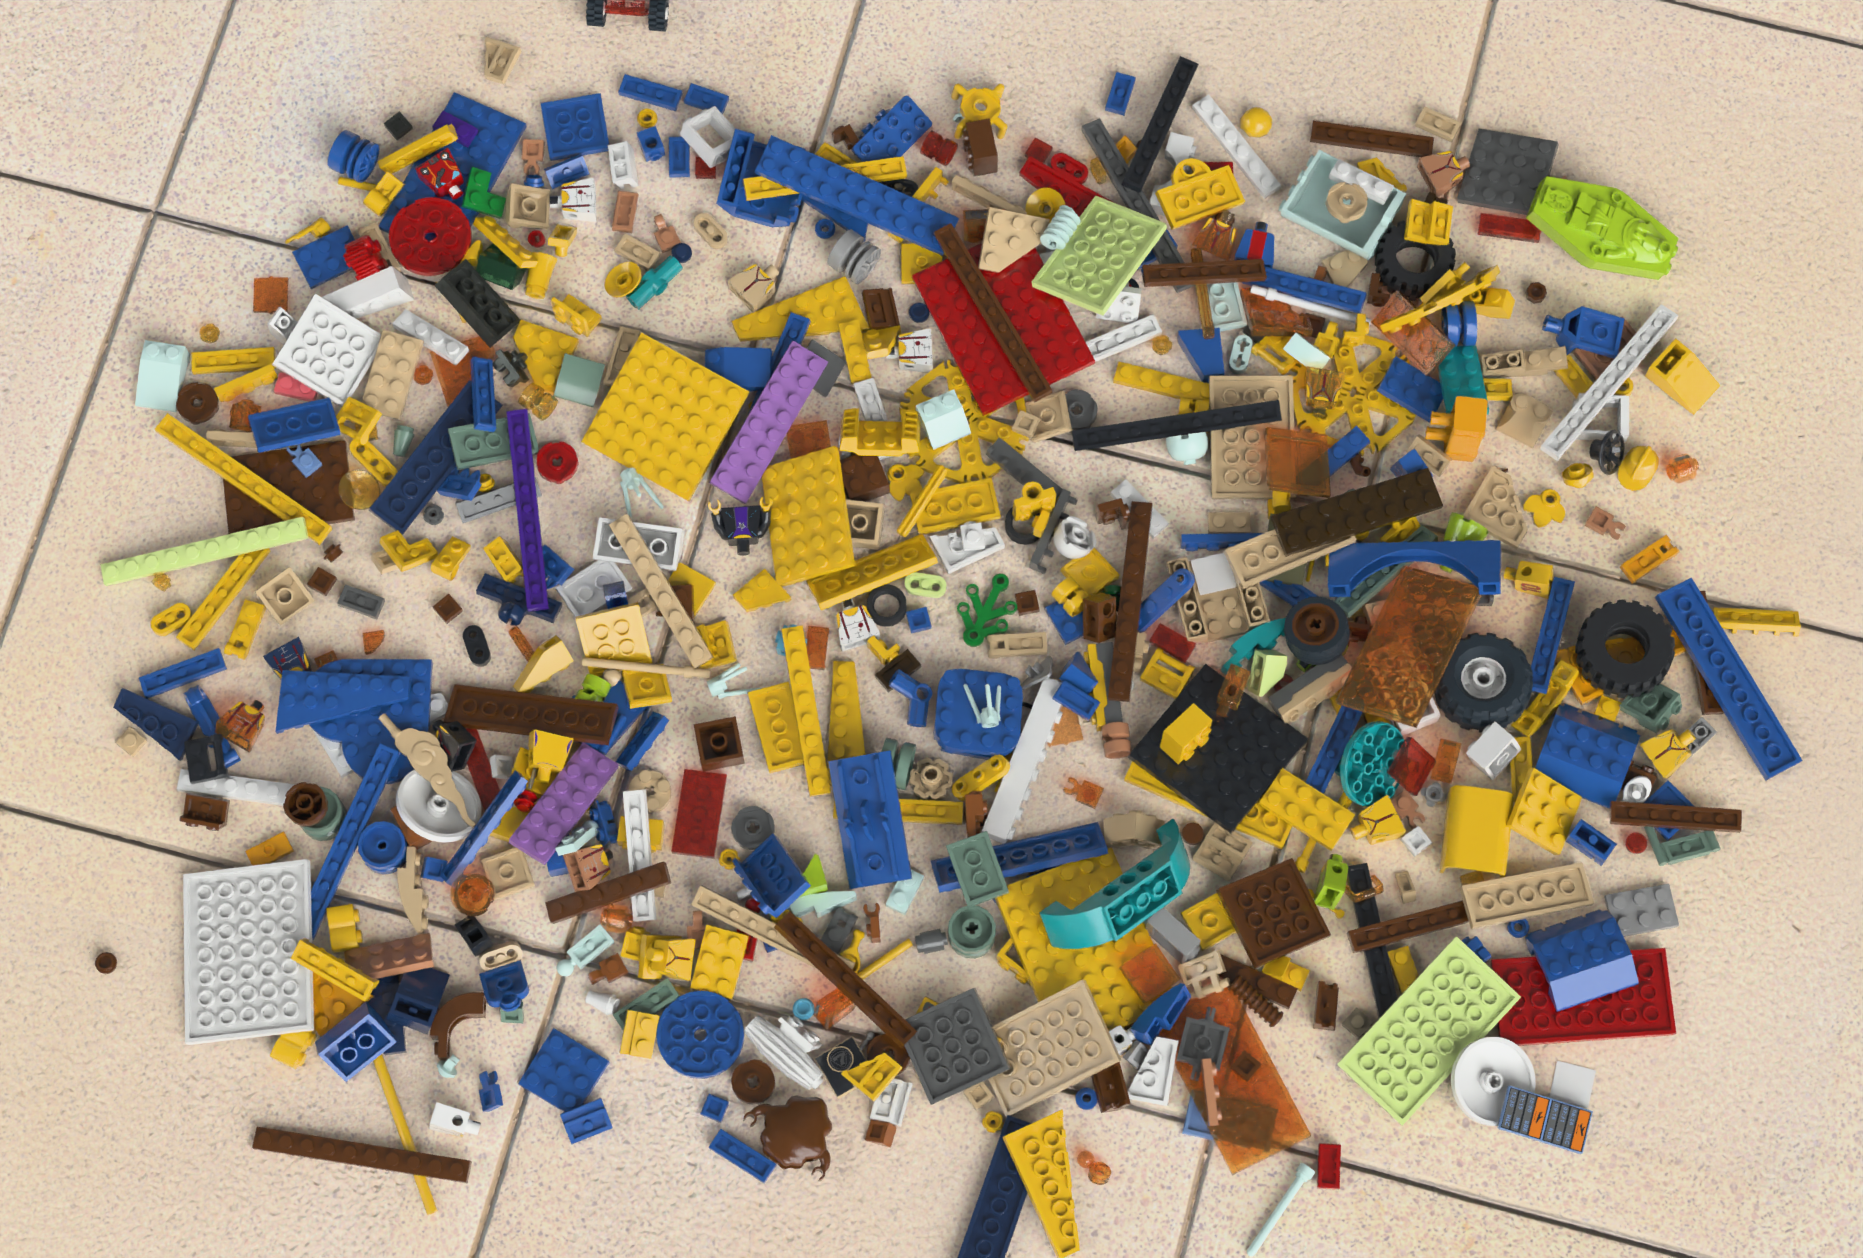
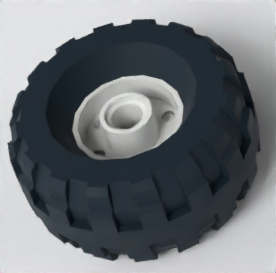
M1472 633L1468 634L1466 638H1458L1453 641L1440 655L1434 671L1433 692L1439 709L1443 710L1445 717L1451 722L1460 724V728L1468 731L1470 729L1479 730V733H1482L1486 726L1492 725L1494 722L1498 723L1502 728H1506L1513 721L1515 722L1527 707L1533 687V672L1524 652L1516 648L1511 640L1498 638L1493 633H1487L1486 635Z

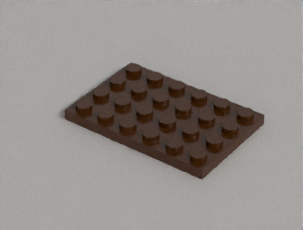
M345 440L302 446V451L309 448L322 463V466L307 478L293 464L292 460L296 457L291 456L287 449L232 456L237 462L327 524L355 521L347 443ZM295 447V448H289V449H290L291 451H295V450L297 449V447ZM223 479L228 534L284 521Z

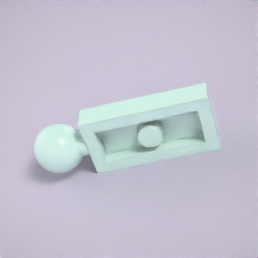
M588 820L584 822L582 827L572 830V834L561 840L562 843L555 848L558 856L579 850L592 837L596 836L598 833L597 828H599L598 824L593 820Z
M601 924L598 925L567 951L570 959L560 960L556 967L557 972L561 976H569L572 974L575 965L583 969L611 946L614 940Z

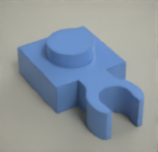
M297 444V449L291 451L287 447L288 453L296 457L292 460L293 464L305 478L322 466V463L309 448L302 451L300 444Z

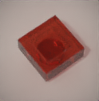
M1035 137L1025 152V157L1029 158L1031 156L1044 164L1053 147Z
M696 157V179H716V166L710 168L701 157Z

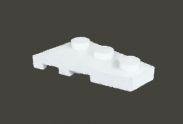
M996 527L982 529L985 549L964 552L961 533H949V535L944 536L933 535L930 536V540L947 573L950 574L1005 548V544Z
M1156 1037L1127 1091L1129 1099L1168 1106L1179 1040Z

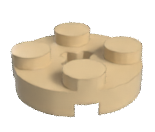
M1340 182L1332 186L1328 192L1325 205L1329 213L1339 219L1341 223L1357 220L1366 211L1367 194L1357 184L1352 183L1350 185L1345 184L1346 182ZM1343 199H1345L1346 201L1350 199V204H1344Z
M643 770L631 780L628 791L654 788L655 795L647 797L648 814H652V812L663 810L669 804L671 786L663 774L657 771Z

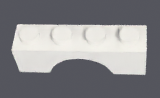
M1173 132L1170 133L1164 158L1172 164L1173 168L1182 160L1189 159L1190 157L1194 158L1197 146H1193L1194 138ZM1183 166L1184 172L1189 174L1191 167ZM1171 180L1165 184L1154 186L1150 204L1158 215L1165 216L1155 193L1157 190L1171 186Z

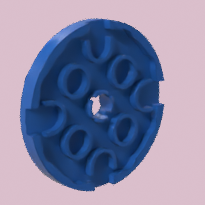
M693 991L679 996L665 1008L657 1025V1044L665 1062L677 1073L695 1079L710 1078L726 1071L739 1057L744 1044V1026L739 1012L729 1000L713 992ZM699 1029L707 1032L706 1038L701 1041L694 1037L695 1032Z

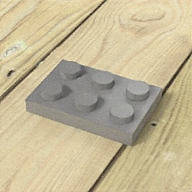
M1669 884L1613 893L1604 897L1607 911L1614 916L1623 937L1679 926Z

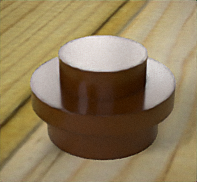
M101 953L95 960V967L102 974H110L117 967V959L112 953Z

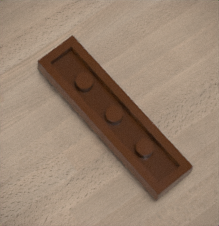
M1221 954L1226 972L1218 974L1221 980L1228 977L1230 982H1232L1236 976L1241 975L1243 980H1247L1248 985L1252 984V988L1258 990L1257 993L1263 994V998H1268V1001L1289 1010L1298 988Z

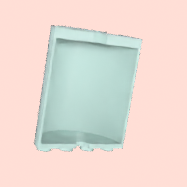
M1318 150L1315 156L1311 155L1306 165L1308 168L1306 171H1301L1297 179L1299 181L1296 186L1292 185L1288 193V200L1282 201L1278 211L1281 212V216L1370 260L1376 254L1383 234L1387 233L1388 229L1393 225L1392 220L1399 213L1406 193L1393 187L1384 205L1368 198L1367 208L1362 217L1349 223H1341L1339 219L1329 213L1325 205L1330 188L1337 184V182L1329 179V174L1338 159ZM1343 199V203H1344V204H1347V205L1350 204V202H1351L1350 199L1347 200V201H1346L1345 199Z

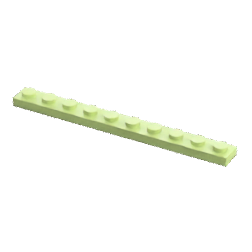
M299 517L100 565L104 585L109 586L309 538L305 518Z

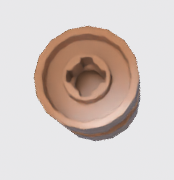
M1113 722L1103 725L1101 731L1102 739L1106 741L1103 745L1105 757L1118 759L1129 756L1132 751L1131 741L1127 740L1130 737L1129 724Z

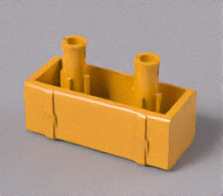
M1457 396L1450 413L1431 411L1430 425H1443L1446 427L1444 429L1427 426L1425 440L1444 441V453L1451 457L1452 460L1473 462L1477 457L1480 443L1485 435L1488 401L1482 398Z

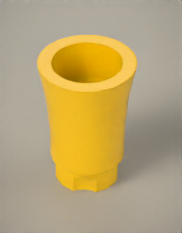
M531 252L532 256L538 260L536 268H528L525 295L534 299H544L557 259L549 254Z

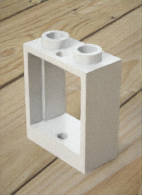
M715 106L708 110L704 109L697 116L689 117L683 122L680 135L710 168L727 160L735 128ZM709 124L725 140V143L713 149L696 132Z
M1579 393L1577 399L1573 400L1572 408L1583 397L1584 393ZM1613 395L1603 407L1617 408V430L1620 431L1624 442H1626L1629 436V396ZM1583 430L1576 440H1603L1609 431Z

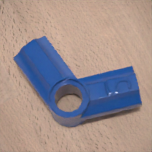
M898 669L891 677L888 686L909 699L907 725L926 727L932 689L929 685L921 684ZM918 689L923 692V699L917 696Z

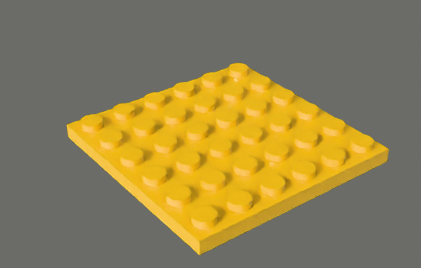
M641 333L581 442L627 468H635L638 474L690 501L746 400L749 391Z

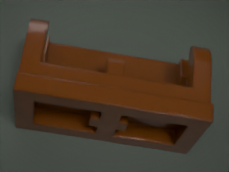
M1325 981L1318 982L1313 1029L1335 1031L1339 992L1337 983L1327 985Z
M1120 1062L1091 1076L1101 1113L1118 1111L1131 1104Z

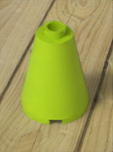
M1452 512L1449 516L1443 541H1483L1489 531L1481 524L1471 519L1467 520L1463 515ZM1440 566V569L1447 573L1455 571L1446 566Z

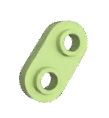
M914 572L905 578V589L909 594L939 598L946 592V581L941 576ZM916 582L919 586L914 588L911 584ZM937 585L940 589L935 591L932 587Z

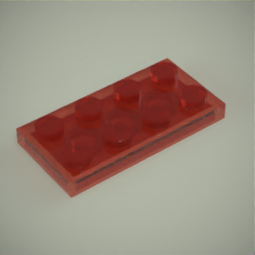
M684 769L671 850L672 854L715 859L727 774Z

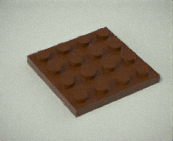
M1293 858L1216 890L1254 969L1331 936Z

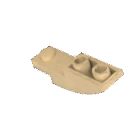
M1565 346L1527 352L1520 349L1481 355L1484 376L1546 375L1548 371L1568 369Z
M407 847L406 868H397L398 888L401 902L411 924L418 934H424V929H428V917L425 916V908L429 907V897L425 895L423 889H417V887L421 886V875L418 874V866L422 864L421 853H418L416 847Z

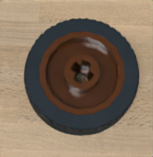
M1318 596L1305 598L1297 602L1289 610L1285 619L1284 633L1287 645L1294 656L1304 663L1322 665L1332 662L1342 655L1348 645L1350 630L1347 617L1342 608L1329 598Z

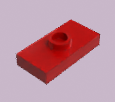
M1318 1144L1317 1189H1340V1144Z

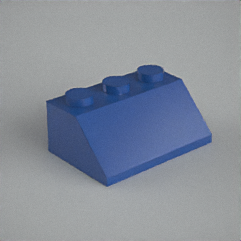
M364 1002L315 1041L317 1054L347 1082L394 1045L397 1040L381 1016L367 1002Z

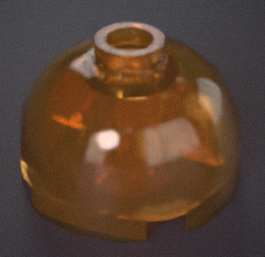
M478 873L460 875L453 882L450 889L452 905L460 913L470 917L484 914L488 910L487 908L490 906V903H493L495 897L492 882Z

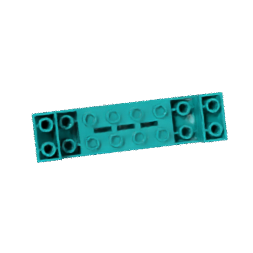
M1171 819L1156 830L1162 845L1160 848L1080 905L1070 910L1055 901L1039 912L1052 947L1080 949L1101 945L1112 940L1117 941L1183 894L1182 889L1190 875V861L1178 825L1174 819Z

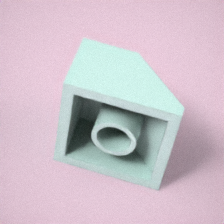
M954 389L916 405L921 426L933 450L971 434L963 407Z

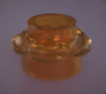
M420 365L414 373L415 382L421 385L429 384L433 377V371L427 365Z

